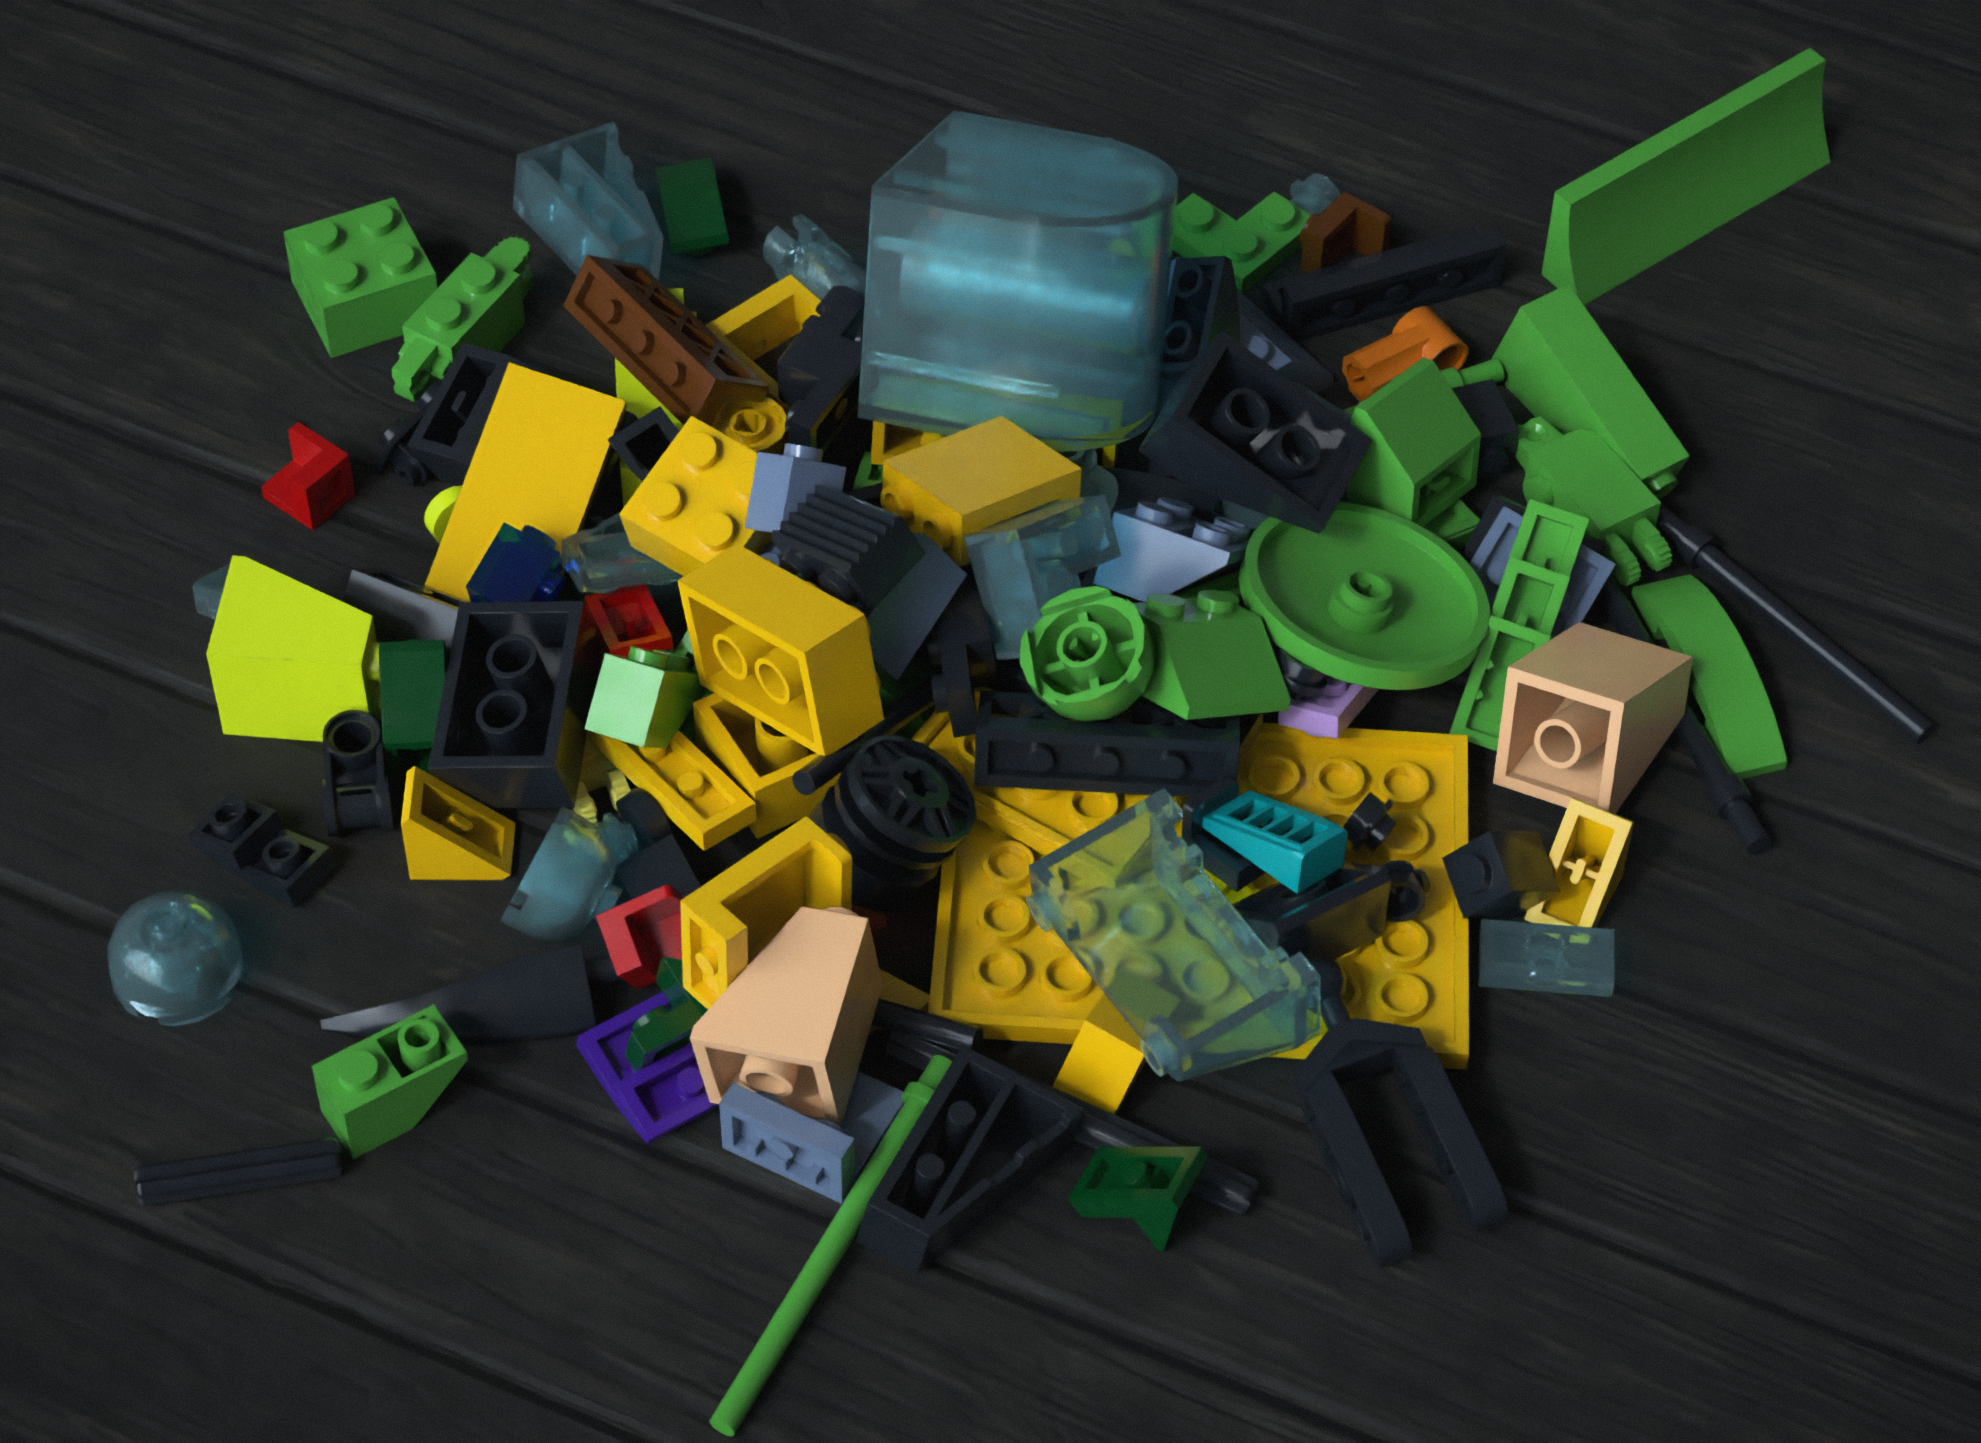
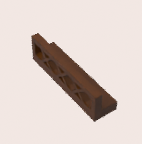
M593 255L586 256L563 306L683 425H685L690 416H693L712 427L726 398L763 402L770 387L642 264Z

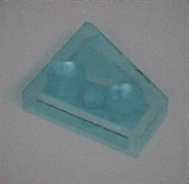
M619 514L601 521L593 529L582 530L562 539L561 562L581 593L589 591L609 593L619 587L649 583L653 585H669L684 577L630 545Z

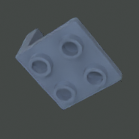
M858 1071L842 1125L839 1127L829 1120H814L788 1108L779 1098L765 1091L753 1092L733 1082L719 1103L722 1148L843 1204L904 1104L901 1100L903 1091Z

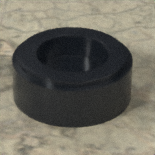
M635 787L616 801V807L621 818L643 847L647 848L670 834L674 836V829L667 815L645 790Z

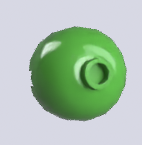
M1099 586L1071 589L1050 599L1039 610L1043 617L1035 624L1031 633L1026 628L1020 644V665L1027 682L1035 694L1061 716L1078 721L1107 720L1127 711L1143 695L1153 674L1155 647L1142 615L1131 601L1113 596L1109 589Z

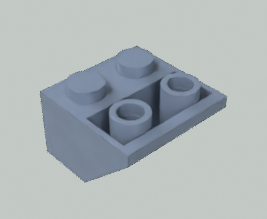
M1158 497L1157 503L1139 501L1137 507L1114 511L1093 584L1143 602H1147V596L1150 594L1175 595L1219 578L1240 567L1250 539L1251 527L1224 517H1215L1214 523L1192 516L1193 506L1172 498Z

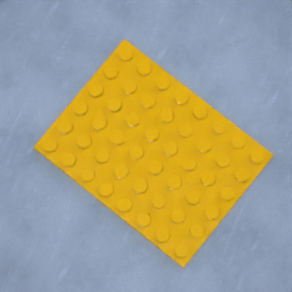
M1066 719L1069 721H1078L1075 719ZM1263 723L1261 732L1238 766L1237 782H1239V796L1250 790L1330 820L1341 827L1344 826L1370 792L1385 803L1390 798L1394 801V805L1388 813L1398 822L1377 850L1373 852L1364 845L1358 852H1354L1351 849L1353 844L1347 840L1344 861L1380 867L1389 861H1408L1413 864L1415 870L1422 869L1429 877L1430 890L1425 894L1423 910L1416 917L1403 922L1385 920L1383 936L1334 960L1345 971L1348 985L1343 1000L1352 1019L1358 1018L1419 1028L1427 1045L1434 1050L1443 1068L1466 1070L1469 1058V919H1463L1442 858L1468 843V735L1346 728L1339 738L1335 739L1331 737L1310 736L1303 730L1278 723ZM1182 797L1181 805L1111 891L976 818L969 835L962 844L958 845L950 859L942 864L928 1012L981 1027L984 1032L983 1039L1074 1044L1084 1021L1119 970L1178 1003L1177 1009L1153 1050L1306 1059L1328 1031L1319 1010L1305 1006L1297 997L1294 980L1272 991L1220 925L1216 914L1217 911L1278 882V880L1265 873L1236 892L1181 852L1183 805L1190 797Z

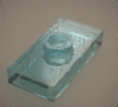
M1481 919L1479 930L1478 986L1612 997L1615 984L1614 929Z

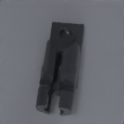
M833 286L816 307V312L821 316L811 315L804 321L802 330L780 356L777 365L779 399L791 407L785 422V431L789 433V444L821 449L823 454L872 391V349L868 348V345L875 332L879 329V326L873 323L880 314L868 298L846 286Z

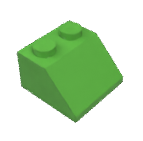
M1202 590L1198 592V598L1182 599L1168 594H1150L1147 596V602L1133 603L1142 615L1155 647L1154 671L1142 695L1143 697L1186 720L1287 711L1290 705V695L1261 616L1237 605V598L1234 595L1217 590Z

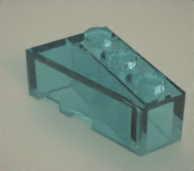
M614 121L517 154L513 209L576 275H578L586 256L593 255L642 264L659 281L664 237L644 190L639 191L633 178L634 167L629 156H624L618 143L619 132Z

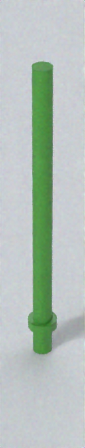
M934 1055L918 1082H910L901 1095V1100L904 1102L902 1108L709 1420L712 1427L727 1436L735 1435L860 1229L868 1201L951 1065L952 1061L948 1058Z

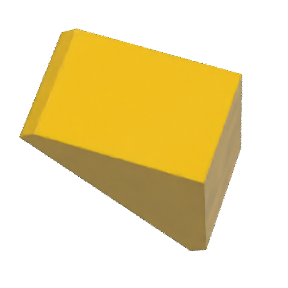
M416 766L408 770L406 773L401 828L410 880H504L510 876L515 822Z
M1572 797L1548 856L1560 892L1527 910L1524 920L1582 944H1587L1623 876L1634 821Z
M1119 970L1084 1021L1052 1087L1116 1115L1177 1009L1178 1003Z

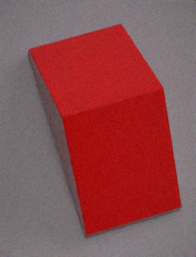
M645 583L584 596L585 606L602 642L600 653L601 666L605 653L628 656L630 646L652 651L655 648L673 653L672 636Z

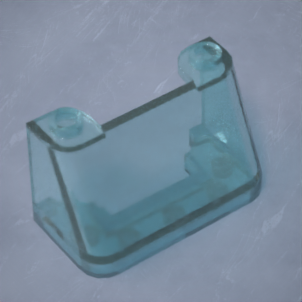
M1163 788L1030 864L1029 875L1032 894L1027 896L1026 900L1037 924L1045 932L1054 929L1141 1039V1050L1154 1072L1161 1077L1168 1073L1176 1081H1184L1296 1049L1318 1036L1320 1033V975L1301 952L1289 958L1281 946L1271 952L1204 872L1203 852L1196 844L1188 847L1186 842L1177 836L1173 824L1183 819V810Z

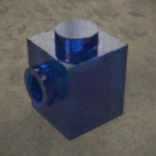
M504 522L466 585L471 603L556 601L566 581V576L561 574L563 565L560 552L554 549L557 545L556 542L547 534L532 526L524 525L520 531Z

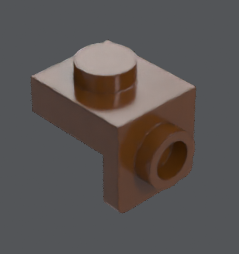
M1346 191L1342 192L1321 214H1313L1304 224L1299 237V242L1303 245L1300 271L1306 273L1335 265L1351 249L1365 256L1387 251L1391 217L1374 205L1368 204Z

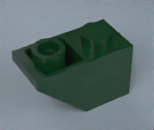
M411 639L400 642H379L383 747L390 783L406 782V773L414 766L432 775L428 765L448 665L444 640L423 641Z

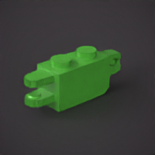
M509 236L508 239L503 238L502 242H498L499 245L494 246L484 258L471 252L402 325L404 345L398 353L400 355L399 360L392 368V378L395 381L393 387L396 394L416 402L433 383L439 379H444L463 343L500 352L526 324L523 299L527 296V291H531V287L534 286L533 271H531V267L526 266V264L529 265V260H531V245H528V241H524V238H518L517 236L515 238Z
M1541 416L1530 419L1523 425H1517L1519 436L1515 457L1525 471L1522 491L1527 502L1529 499L1588 518L1589 522L1585 534L1606 543L1602 556L1616 564L1611 572L1615 576L1616 581H1619L1621 585L1627 586L1640 580V563H1638L1637 557L1634 556L1633 552L1643 562H1646L1648 567L1650 566L1652 570L1655 569L1656 572L1671 565L1670 563L1673 562L1671 559L1673 556L1671 549L1668 546V542L1665 541L1664 537H1661L1660 532L1656 529L1661 502L1596 431L1578 428L1563 435Z

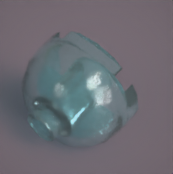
M562 805L554 823L551 825L510 901L515 906L523 905L521 911L508 905L500 921L523 934L540 940L563 941L579 935L592 918L597 920L596 915L612 909L623 889L612 884L617 867V859L614 846L605 833L587 818Z
M168 890L152 893L135 902L114 926L107 946L109 973L115 996L128 1013L138 1018V1012L146 1016L157 1017L159 1025L175 1027L200 1022L220 1011L232 999L230 990L237 983L239 977L242 981L245 971L240 939L233 922L219 905L195 892Z

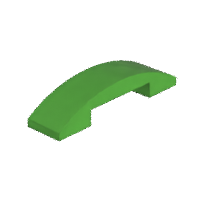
M1691 574L1633 587L1631 595L1654 641L1665 638L1670 650L1693 657L1689 687L1706 718L1704 729L1731 774L1745 779L1786 769L1787 757L1783 741L1762 680L1735 625L1715 596Z

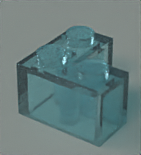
M1105 494L1052 501L964 536L997 659L1020 658L1021 638L1026 628L1031 633L1035 624L1043 617L1039 610L1050 599L1071 589L1082 588L1078 576L1079 573L1121 556Z

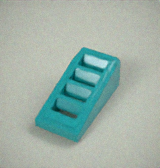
M1248 790L1203 817L1202 828L1296 894H1299L1344 866L1347 830L1330 820ZM1246 815H1249L1248 818H1246V819H1244V820H1242V821L1240 820L1241 818L1245 817ZM1262 824L1265 827L1259 828L1258 826Z

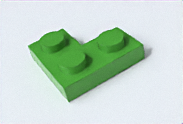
M1274 191L1241 218L1235 220L1203 198L1192 193L1155 222L1154 238L1184 258L1228 257L1232 260L1236 288L1244 294L1303 247L1299 242L1300 233L1304 224L1312 215Z

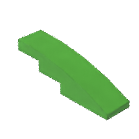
M1532 499L1528 500L1490 610L1487 633L1472 663L1449 734L1468 735V742L1497 752L1508 666L1550 640L1551 632L1570 580V574L1589 522L1588 518Z

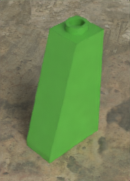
M1567 284L1521 306L1492 359L1497 358L1504 369V380L1501 382L1535 417L1541 416L1561 434L1565 435L1578 428L1596 431L1658 500L1670 493L1678 485L1679 481L1676 476L1690 455L1571 286Z

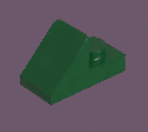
M671 957L661 958L656 976V981L673 1010L670 1011L667 1005L659 1006L641 1016L633 1024L634 1030L630 1033L625 1057L635 1072L691 1043L690 1035L693 1026L708 1010L683 988L682 960Z
M1202 1146L1098 1147L1069 1195L1068 1201L1081 1217L1133 1218L1155 1248L1160 1252H1164L1193 1202L1209 1155Z

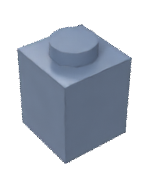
M785 443L783 455L758 452L745 528L772 533V530H780L781 521H788L789 513L797 512L798 503H806L807 494H814L815 485H825L842 492L846 467L821 462L823 450Z

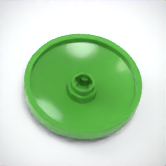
M1338 502L1328 523L1319 534L1271 516L1268 517L1256 528L1250 537L1239 569V587L1243 602L1247 610L1261 616L1268 637L1278 647L1285 650L1298 661L1313 667L1323 674L1360 686L1386 690H1414L1431 687L1451 680L1461 674L1474 661L1489 627L1490 605L1485 588L1470 564L1453 547L1434 533L1408 519L1365 505Z

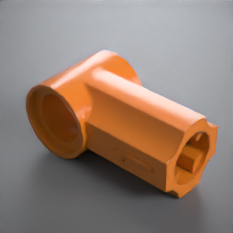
M1420 306L1406 313L1398 321L1392 334L1344 356L1342 372L1347 379L1349 391L1361 402L1391 382L1395 376L1406 371L1423 357L1434 361L1440 371L1450 367H1454L1459 371L1466 362L1469 353L1468 346L1429 306Z

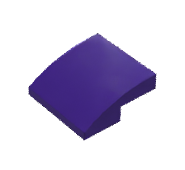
M663 992L578 1035L576 1042L577 1048L600 1084L626 1120L647 1144L719 1107V1104L709 1102L691 1043L637 1072L634 1071L625 1057L630 1033L634 1030L633 1024L641 1016L662 1005H667L670 1011L673 1010Z

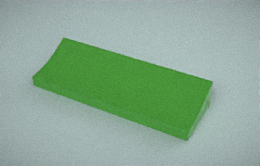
M1808 48L1556 190L1541 275L1558 289L1569 284L1583 305H1586L1831 163L1822 107L1823 76L1826 59L1812 48Z

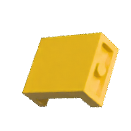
M1001 415L884 460L880 502L882 509L902 516L912 533H925L959 567L970 564L971 538L975 532L1029 510L1058 530L1078 523L1082 468Z
M805 816L680 900L683 988L706 1009H709L802 906L820 910L828 907H841L851 911L853 859L843 840L833 833L827 834Z

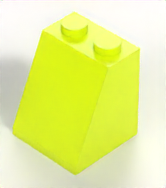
M232 555L206 653L223 734L323 742V730L329 719L340 712L348 710H360L371 714L380 724L382 713L379 642L376 640L373 616L248 557Z

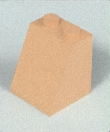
M1578 622L1508 666L1493 784L1565 808L1568 807L1570 799L1575 797L1616 814L1685 714L1693 657Z
M802 906L693 1026L690 1041L710 1103L719 1104L734 1082L753 1092L765 1091L779 1098L788 1108L814 1120H829L841 1127L883 987L868 918L860 917L853 911L841 907H828L820 910Z

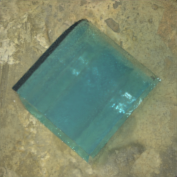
M954 110L872 185L858 418L949 436L1002 415L1056 452L1107 447L1127 441L1144 432L1153 423L1157 411L1178 194V178L1173 169L1155 155L1119 141Z

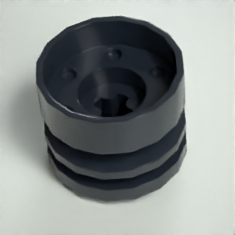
M878 735L860 746L851 762L841 772L836 784L827 790L808 818L827 834L833 833L837 835L848 847L853 859L852 904L875 912H900L916 902L935 878L941 864L950 859L956 847L962 844L969 835L976 820L974 797L966 781L946 758L923 743L902 736Z

